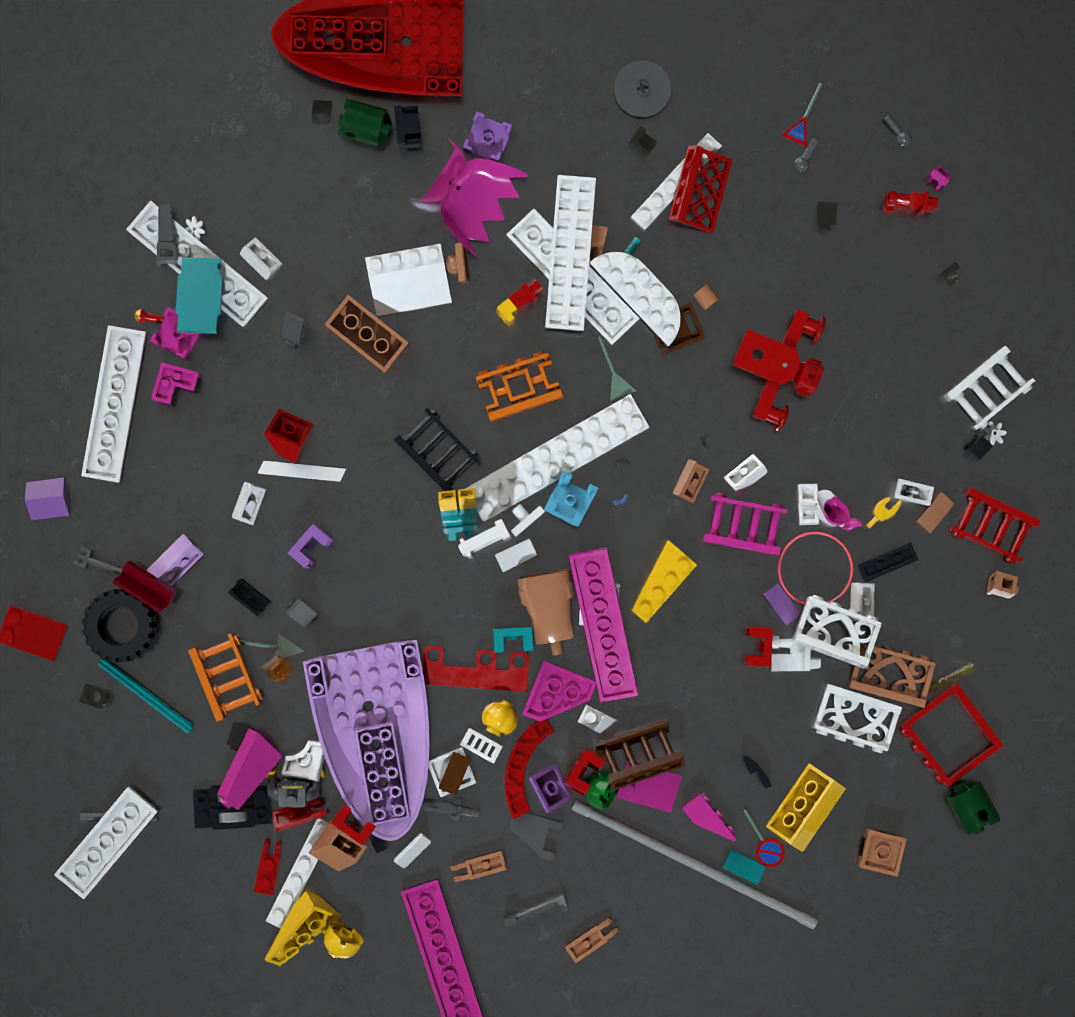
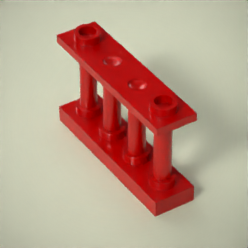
M968 488L965 496L969 497V504L958 527L950 526L949 530L953 532L952 535L959 539L965 537L1005 556L1004 560L1012 564L1022 562L1023 558L1017 556V553L1028 530L1032 527L1037 528L1041 520L974 488ZM982 503L986 505L987 510L974 536L964 530L976 505ZM999 511L1004 514V520L991 544L983 540L982 537L993 514ZM1016 519L1021 522V529L1010 552L999 546L1011 521Z

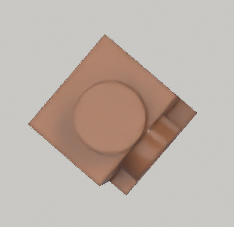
M999 571L994 572L989 576L986 594H994L1010 599L1018 592V577Z

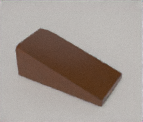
M453 752L439 789L457 795L471 758Z

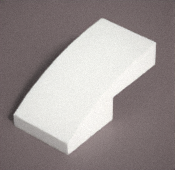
M798 484L799 525L819 524V518L815 511L817 506L815 498L818 492L817 484Z

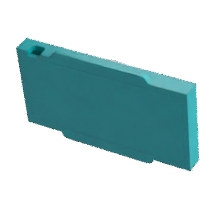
M182 257L176 297L178 333L217 334L222 292L220 258Z

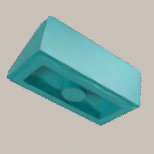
M730 850L722 867L758 885L766 866L736 851Z

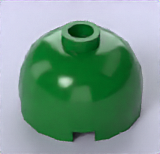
M609 771L596 772L585 781L590 785V789L586 794L587 800L591 805L605 811L604 807L608 808L617 793V790L612 791L609 786L608 775L612 774Z

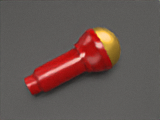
M142 309L135 313V320L139 323L146 321L163 323L164 317L148 314Z

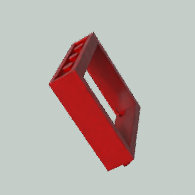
M958 683L952 684L925 704V708L921 707L900 723L902 727L900 731L903 733V736L906 739L910 738L914 743L911 745L918 755L920 753L925 758L923 760L924 764L929 770L933 769L937 775L934 777L941 786L943 784L947 787L951 786L1004 746ZM954 694L992 746L948 778L910 726Z

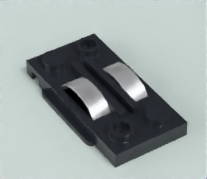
M213 785L209 789L193 790L195 829L253 828L255 825L272 824L271 798L267 794V785H259L239 810L233 807L228 809L221 803L222 798L217 795L221 785Z

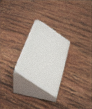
M256 237L245 245L240 252V255L265 280L270 278L283 264Z
M752 454L727 474L724 479L735 493L740 495L768 471L762 462Z
M244 482L232 518L253 525L266 489Z
M851 583L850 609L859 611V615L874 617L875 583Z
M420 832L394 858V862L402 868H406L431 843V840L423 832Z

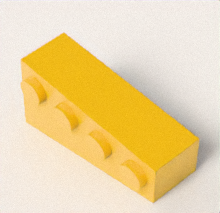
M667 540L631 611L647 623L697 564Z

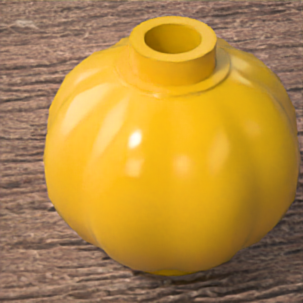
M502 700L501 703H491L485 707L482 713V722L488 726L486 731L500 737L501 733L508 735L515 730L518 724V717L512 709L513 705Z

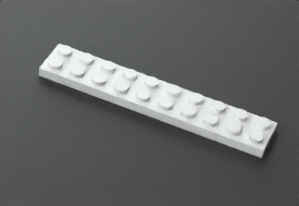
M630 394L465 489L475 488L477 512L484 523L559 480L564 470L569 473L573 472L648 429L649 425Z

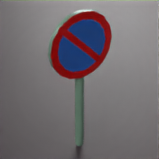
M744 809L743 812L761 840L756 849L758 861L766 867L779 865L785 856L783 845L773 838L764 839L747 809Z

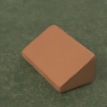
M592 225L589 262L602 255L608 227Z
M689 459L674 488L673 494L694 504L710 469Z
M939 492L932 500L930 506H927L915 522L931 534L953 507L954 503L944 493Z

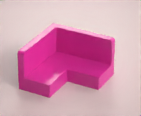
M161 362L151 399L171 405L175 388L180 387L195 391L197 380L201 377V374Z

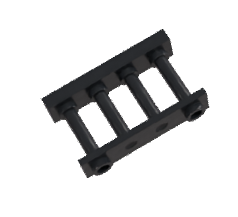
M426 408L424 411L428 416L408 436L405 435L402 438L398 435L394 441L444 491L454 490L451 487L453 482L473 462L479 466L481 464L479 461L481 457L475 450L470 452L439 420L441 416L433 408L431 410ZM435 421L442 429L421 450L415 451L411 447L413 441ZM448 435L455 443L434 464L431 463L429 465L424 460L426 455ZM461 448L468 457L448 477L442 478L438 474L439 469Z

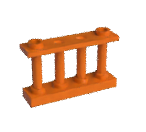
M234 633L227 634L229 641L202 651L198 647L188 650L216 722L226 719L225 714L228 711L252 701L255 702L256 706L262 704L260 701L263 699L262 694L254 686L239 646H242L238 635L234 636ZM233 647L237 658L211 669L205 667L203 661L207 657ZM240 665L244 676L218 687L216 685L213 686L211 679L214 675ZM247 683L251 694L227 704H220L218 697L221 693Z

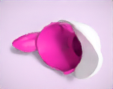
M824 489L816 493L817 506L815 511L822 522L830 526L839 525L844 530H851L863 525L859 519H851L848 507L831 491Z

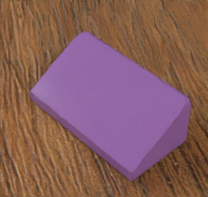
M779 583L763 594L785 625H788L800 615V612Z

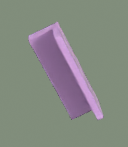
M182 534L146 571L168 585L173 586L204 554L186 535Z

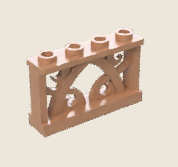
M860 643V656H864L868 643ZM875 643L872 652L875 653L876 658L869 661L873 666L871 668L869 666L864 668L868 671L860 682H856L860 667L853 666L848 683L849 688L925 708L928 690L936 663L931 662L932 658L922 655L920 659L915 658L911 652L902 650V653L894 652L895 648L884 645L882 649L875 647ZM881 653L892 656L882 659ZM901 658L907 659V660H910V661H913V662H911V663L909 664V666H907V664H906ZM895 662L903 671L906 679L896 681L889 691L886 690L885 678L878 670ZM916 665H922L925 668V676L921 679L913 678V676L921 672L914 670ZM874 674L877 675L881 680L880 684L875 685L873 683V680L877 679L875 677H872ZM908 683V686H904L905 690L903 692L898 690V685ZM915 683H923L920 698H916Z

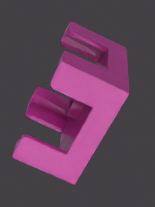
M167 307L163 315L165 319L157 334L154 333L150 341L188 360L201 333H178V315L175 310Z

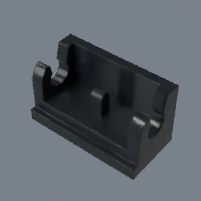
M243 578L239 579L235 586L228 591V594L257 617H260L272 602Z

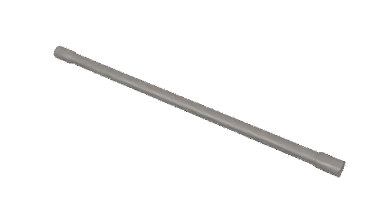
M577 799L571 810L596 820L797 920L813 930L817 925V918L774 899L593 809Z

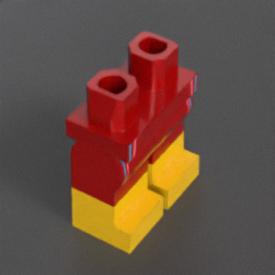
M534 280L529 285L525 282L521 289L517 290L497 307L496 313L508 327L515 322L514 315L520 310L527 309L530 303L534 305L537 302V296L543 292V287L537 280Z

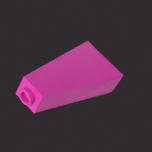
M251 729L247 731L217 793L222 798L221 803L228 809L233 807L239 810L282 758V755L258 732Z

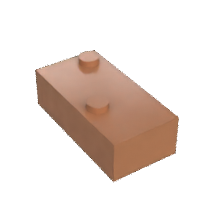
M350 295L346 296L324 324L384 373L390 369L409 345L407 340Z

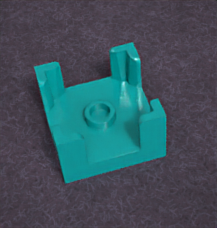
M532 627L493 629L494 653L505 650L504 636H507L508 640H517L519 636H523L524 651H533Z

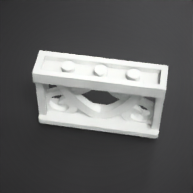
M502 519L495 522L496 526L466 541L463 538L460 539L461 544L458 547L462 555L471 559L473 558L472 553L502 538L504 542L511 539Z
M809 596L806 599L792 642L863 669L868 667L882 623L878 622L876 617L859 615L860 612L857 610L841 608L842 605L836 602L827 603L820 596ZM813 607H818L822 610V615H818L815 612V617L819 620L817 623L810 616V610ZM828 611L835 614L828 616ZM807 620L813 627L804 635L801 633ZM841 620L846 626L850 637L839 640L833 646L831 645L830 634L823 626ZM861 625H866L870 628L871 634L866 639H859L858 635L866 632L860 630ZM818 630L825 634V640L821 641L818 639V636L822 635L820 632H817ZM843 642H852V644H847L849 646L848 650L842 647ZM860 643H868L864 656H860Z
M826 683L813 728L817 729L816 733L825 736L831 733L835 735V739L846 742L847 738L853 740V745L864 748L866 744L872 746V751L883 753V750H889L902 707ZM833 693L834 708L825 709L829 695ZM849 700L851 707L842 709L841 706H845V701ZM859 702L864 703V715L871 723L862 728L852 730L846 722L843 713L855 710ZM874 708L876 710V713L872 714L876 717L875 719H873L868 713L869 709ZM829 712H835L836 716H831L828 719L834 720L833 726H826L823 722L824 715ZM889 712H893L889 727L887 729V727L882 724V721L886 718ZM841 725L847 734L835 730ZM877 726L881 727L885 733L884 739L880 742L872 739L873 734L880 736L879 731L875 729ZM866 734L867 740L857 738V736Z

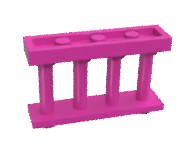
M720 493L710 497L711 501H716L711 531L703 535L702 542L780 555L781 547H776L777 543H775L780 513L787 514L788 511L783 509L784 505L772 503V507L743 502L727 499V495ZM724 503L735 505L731 530L727 537H721L718 532ZM743 506L754 508L749 538H746V541L738 540L739 536H737ZM761 510L773 512L768 541H765V545L757 543L758 540L756 539Z

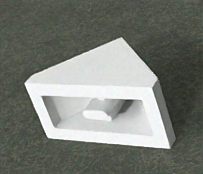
M898 479L894 498L904 502L930 506L934 487Z

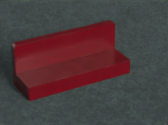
M130 560L125 563L121 574L112 582L159 613L171 605L178 591Z

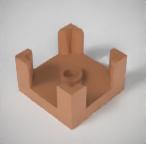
M866 828L864 834L866 840L857 866L898 877L907 839L902 836L890 835Z

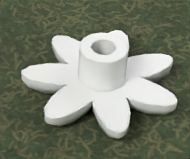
M195 216L192 217V221L186 219L189 227L185 229L200 241V234H205V230L201 227L203 221L197 223Z
M992 421L989 422V428L982 429V431L987 433L984 438L990 439L992 445L995 444L996 440L999 443H1003L1000 436L1005 435L1007 432L1000 430L1002 423L994 426Z

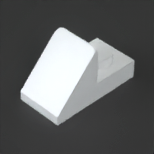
M588 705L585 706L577 721L608 738H613L620 724V721Z

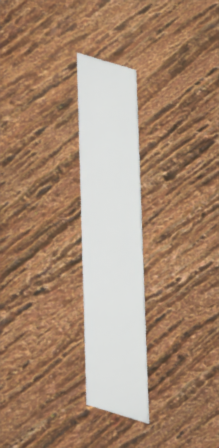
M263 461L258 474L340 482L346 469Z

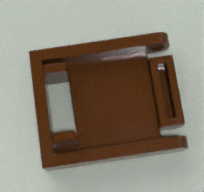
M691 303L679 307L680 327L675 339L669 346L654 333L659 347L667 346L668 348L662 351V355L706 338ZM691 314L697 331L690 333L684 316Z

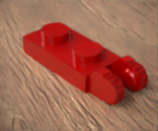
M314 799L306 807H285L271 812L275 830L278 832L326 816L327 809L319 808L325 804L324 799Z
M265 839L254 892L273 896L281 858L279 856L282 842L277 841L275 854L269 855L270 840Z

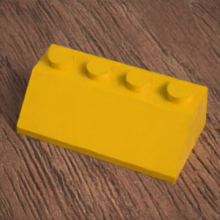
M809 763L766 827L803 852L846 788Z

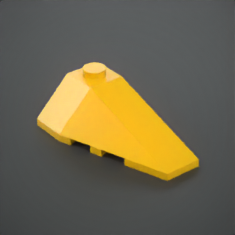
M305 891L288 914L265 957L266 962L281 966L296 955L300 947L306 943L310 945L314 942L313 938L321 932L325 934L331 922L338 921L341 915L320 896Z

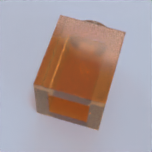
M277 655L261 667L270 680L278 684L293 672L283 657Z

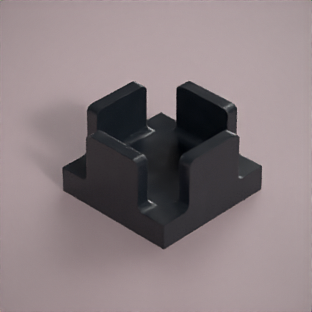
M394 106L399 150L404 151L407 148L422 147L420 121L417 114L419 113L418 106Z

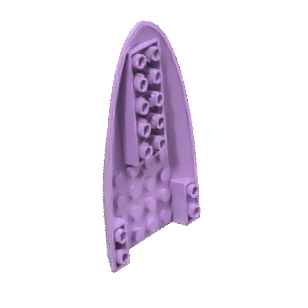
M417 640L391 642L319 656L303 661L312 715L320 745L333 780L343 800L351 808L352 814L363 827L367 822L376 825L372 832L374 836L388 841L398 840L410 830L419 814L424 799L429 767L428 705ZM365 701H372L373 708L371 711H364L363 704ZM378 739L380 746L377 749H372L370 744L373 740ZM385 777L387 779L386 784L382 787L378 786L377 781H379V778Z

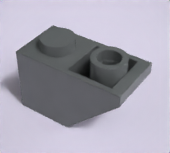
M302 598L293 599L286 607L288 608L286 614L304 628H307L319 615Z

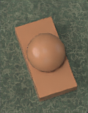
M456 243V255L446 258L444 262L445 269L450 274L458 273L459 282L463 284L470 283L467 248L462 243Z

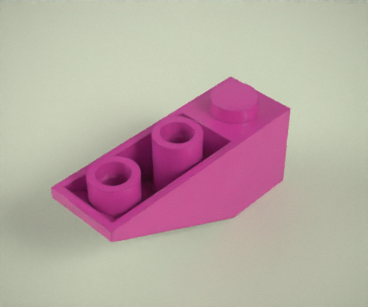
M698 793L681 807L694 824L727 839L736 841L734 837L736 832L730 825H724L722 822L724 817L718 810L713 811L709 806L712 802L706 794L701 796Z

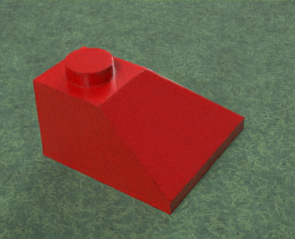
M278 409L264 435L278 456L296 463L312 430L313 423Z

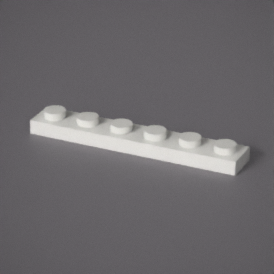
M709 133L697 144L713 153H716L722 147ZM702 154L701 162L705 166L709 159L707 155ZM685 158L631 216V219L644 231L675 198Z
M322 818L316 820L266 922L280 929L283 926L318 861L317 858L308 852L329 824L328 821Z

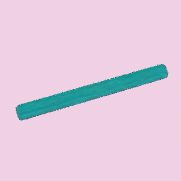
M100 660L98 665L184 732L189 733L193 729L194 725L114 663L109 660Z

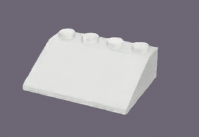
M441 244L365 257L377 317L452 303Z

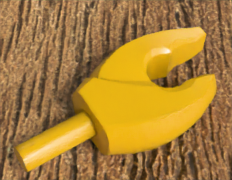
M891 497L882 499L874 508L873 515L875 517L866 526L870 529L878 520L882 522L893 517L899 510L902 501L899 500L888 510L886 509V503L889 502Z

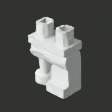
M773 635L772 651H778L779 647L790 648V654H772L770 671H810V669L821 667V658L810 657L812 649L792 642L793 638L779 639L778 635Z

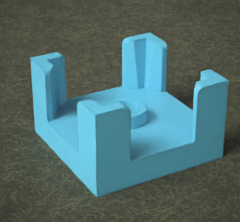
M564 470L544 510L578 528L598 487L590 484L585 491L570 483L573 475Z

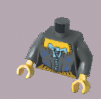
M275 765L274 770H271L266 776L268 778L267 794L271 799L277 801L279 807H306L310 801L319 796L322 782L320 779L325 776L324 767H322L318 782L297 778L275 779L277 774V767Z

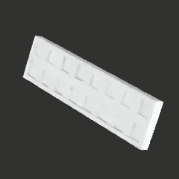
M558 175L545 328L584 331L596 178Z

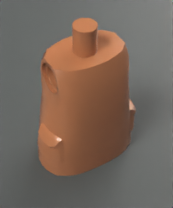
M570 569L548 571L517 578L520 603L526 608L530 617L536 645L550 643L552 656L563 654L561 641L574 638L571 620V604L574 591Z

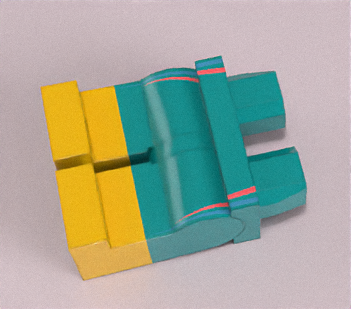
M475 488L458 490L460 509L457 507L456 490L438 492L443 531L447 535L448 541L458 540L459 532H465L467 539L476 536L478 519Z

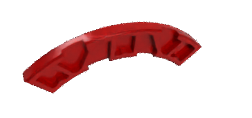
M548 719L541 722L535 721L529 726L516 742L508 759L505 772V793L513 820L531 811L524 789L525 771L529 759L537 746L555 732Z

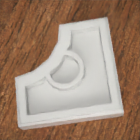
M308 740L305 748L300 753L286 756L281 775L319 782L325 759L320 742Z

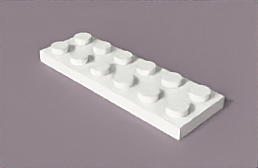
M128 786L54 875L82 899H85L159 810Z

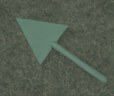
M279 633L277 645L240 641L244 645L276 649L275 658L277 659H274V661L304 651Z

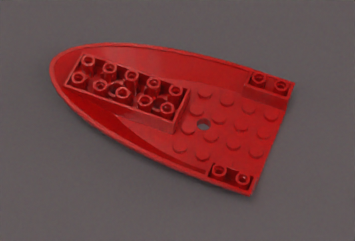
M303 0L280 15L271 30L274 45L287 60L321 78L381 92L410 95L462 96L464 0ZM331 34L335 39L332 42H326L324 40L325 36ZM367 34L373 37L370 43H365L362 40ZM404 36L410 37L412 40L411 44L408 46L402 45L400 42L401 38Z

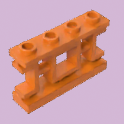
M544 351L533 354V358L526 360L523 357L515 360L513 365L508 366L505 363L497 366L495 371L490 372L487 369L478 373L479 376L476 377L479 389L489 386L494 404L485 406L490 422L563 398L559 383L556 382L549 385L543 369L552 365L549 353L544 354ZM542 360L545 361L538 364L541 374L531 378L527 368L519 369ZM506 372L509 373L502 376L504 387L494 390L491 380L483 383V380ZM525 374L530 392L512 397L507 380ZM544 382L546 390L553 388L555 390L529 399L530 396L536 395L533 387L534 384ZM508 394L510 403L518 401L517 404L493 411L494 408L500 407L497 400L498 396Z

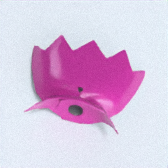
M449 138L454 146V151L444 169L422 199H409L423 202L441 201L440 212L442 219L462 245L472 254L476 255L469 239L484 242L490 241L482 221H501L505 219L498 198H519L510 177H528L529 175L509 165L488 159L477 158L466 162L463 152Z

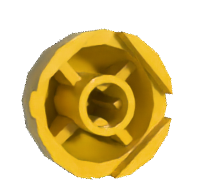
M332 921L326 929L324 944L332 957L350 958L361 948L363 938L354 928H352L351 932L345 928L347 924L339 921Z

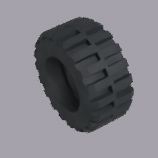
M113 589L103 592L90 602L91 605L89 607H86L84 611L85 618H82V624H84L82 635L86 637L85 643L87 646H90L92 648L91 651L99 655L101 659L116 663L132 661L146 654V651L153 646V641L158 635L156 633L157 627H159V622L156 619L157 613L153 608L126 591ZM118 607L132 611L138 622V630L135 637L124 644L110 641L103 630V621L106 614Z

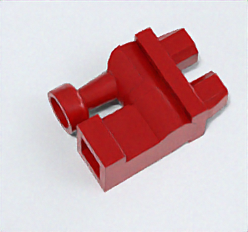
M889 190L884 197L883 213L891 214L893 209L904 210L909 214L915 213V216H922L925 212L933 213L938 208V197H929V192L923 191L921 194L918 192L904 194Z

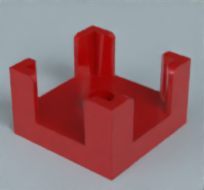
M747 627V636L761 637V641L758 643V652L761 654L760 656L746 655L745 665L771 667L773 628Z
M585 749L582 751L563 785L581 796L586 795L590 785L579 779L578 776L582 777L587 769L585 765L598 771L599 768L603 767L606 760Z
M345 803L331 824L363 846L376 828V825L367 822L362 830L359 829V825L352 820H347L352 810Z

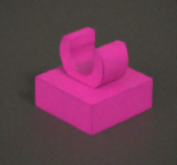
M937 165L930 173L931 177L928 183L930 184L932 180H937L939 184L935 189L938 190L942 185L946 186L952 175L940 165Z

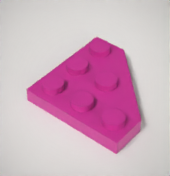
M543 661L522 715L541 722L588 702L592 697L596 682Z

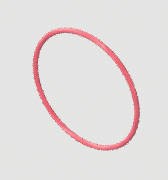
M818 531L806 532L793 538L783 549L778 562V576L785 592L796 602L805 605V602L795 598L783 583L781 576L782 558L787 548L797 539L812 534L825 535L837 541L844 548L850 561L851 571L848 584L839 596L827 603L837 601L848 590L853 577V561L846 546L833 535Z

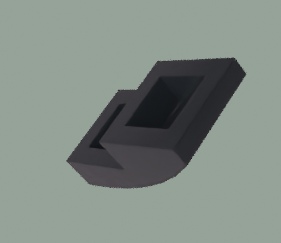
M746 754L741 755L749 774L757 772L763 788L771 787L772 784L762 768Z

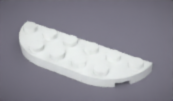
M622 252L605 253L589 262L654 333L669 346L675 339L680 327V310L674 296L636 257Z

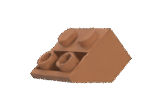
M330 821L308 853L339 872L355 864L367 846L365 844L362 846L332 825V821Z

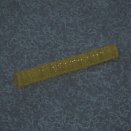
M969 664L931 683L928 693L975 671V667L973 664Z

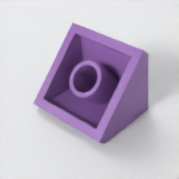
M65 477L26 482L25 503L31 520L70 515Z
M556 763L529 777L546 813L573 798L568 787L563 785L564 779Z

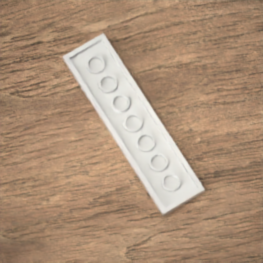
M150 201L126 230L156 255L158 206ZM172 219L173 231L175 232L173 235L175 237L174 242H176V247L178 248L177 264L168 265L177 273H181L182 257L219 258ZM161 251V256H173V252ZM221 259L222 292L220 309L244 328L268 298Z
M533 209L506 236L549 280L553 228ZM589 266L585 318L613 345L640 318Z
M108 325L81 474L83 477L118 483L121 481L147 332Z

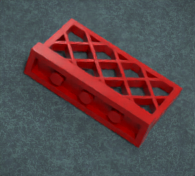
M698 145L688 146L669 220L713 233L733 159L705 150L704 147ZM702 154L707 155L710 161L706 166H703L701 162ZM720 160L726 162L724 170L719 172L716 165ZM712 166L716 175L709 179L705 169ZM701 172L705 182L698 185L696 177ZM718 178L720 186L717 190H714L711 181ZM707 184L711 193L704 197L700 188ZM697 191L700 200L693 203L691 196L693 192ZM713 196L715 204L710 209L706 200ZM700 203L703 204L706 210L701 215L698 214L695 207ZM692 209L695 218L691 221L685 219L687 211ZM707 214L710 219L709 227L704 226L701 220Z

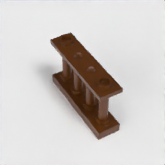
M668 719L656 721L652 725L595 743L596 755H605L612 774L608 775L612 791L685 766L682 751L674 752L666 733H669ZM659 736L667 755L656 758L648 739ZM641 742L648 762L637 764L630 745ZM621 748L630 765V768L622 771L619 770L612 754L613 751Z

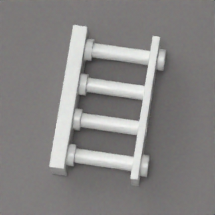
M1007 346L998 350L944 395L948 402L953 399L955 402L958 401L976 422L971 428L973 431L984 429L989 424L987 421L1021 392L1026 394L1033 388L1031 384L1035 380L1032 378L1026 382L1008 361L1007 354L1010 350ZM996 363L1002 364L1020 386L1014 393L1011 394L994 374L992 366ZM980 376H987L1004 396L1005 400L998 406L978 384L979 381L977 379ZM967 387L973 389L990 409L991 412L984 418L976 412L963 396L964 393L962 391Z

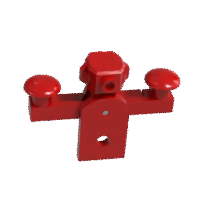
M797 309L782 343L747 329L732 365L766 379L752 417L776 424L775 431L781 430L789 417V406L787 404L784 410L772 406L780 385L792 381L797 393L807 397L815 393L822 378L824 367L821 361L811 358L800 362L795 348L802 332L813 336V343L821 338L826 327V318L824 316L821 321L810 318V314ZM760 349L763 352L762 359H754L752 356L753 350Z

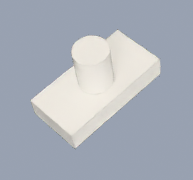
M519 504L512 512L520 520V523L511 532L517 537L545 511L539 506L529 514Z

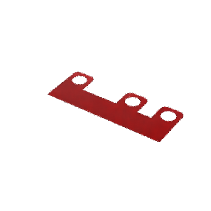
M428 645L424 648L422 671L424 683L427 685L527 692L529 655L527 653L512 652L509 656V670L496 669L497 654L493 650H478L476 668L443 665L444 649L442 647ZM431 649L439 652L440 657L438 660L431 661L428 659L427 654ZM484 653L490 654L492 656V663L483 665L480 661L481 655ZM516 656L524 657L525 665L518 668L514 666L513 659Z

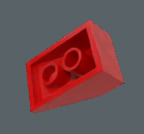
M10 605L0 630V643L55 661L68 625L16 605Z

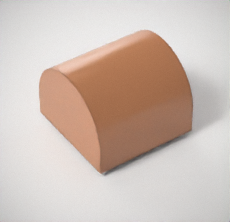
M709 284L693 295L704 311L720 299Z

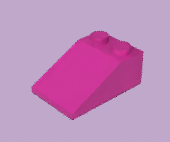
M628 760L626 761L624 770L630 768ZM667 772L617 790L616 797L671 813L682 776Z

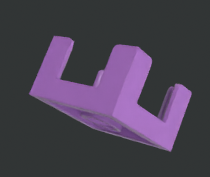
M476 111L470 134L463 145V151L483 159L500 162L512 132V124L506 122L501 124L486 118L485 114Z
M312 524L288 552L292 558L307 569L310 568L314 561L303 551L310 549L314 544L313 540L316 539L323 546L327 547L333 542V539L315 524Z

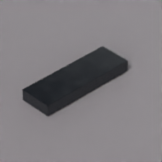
M910 542L858 564V568L864 582H868L918 560V557Z

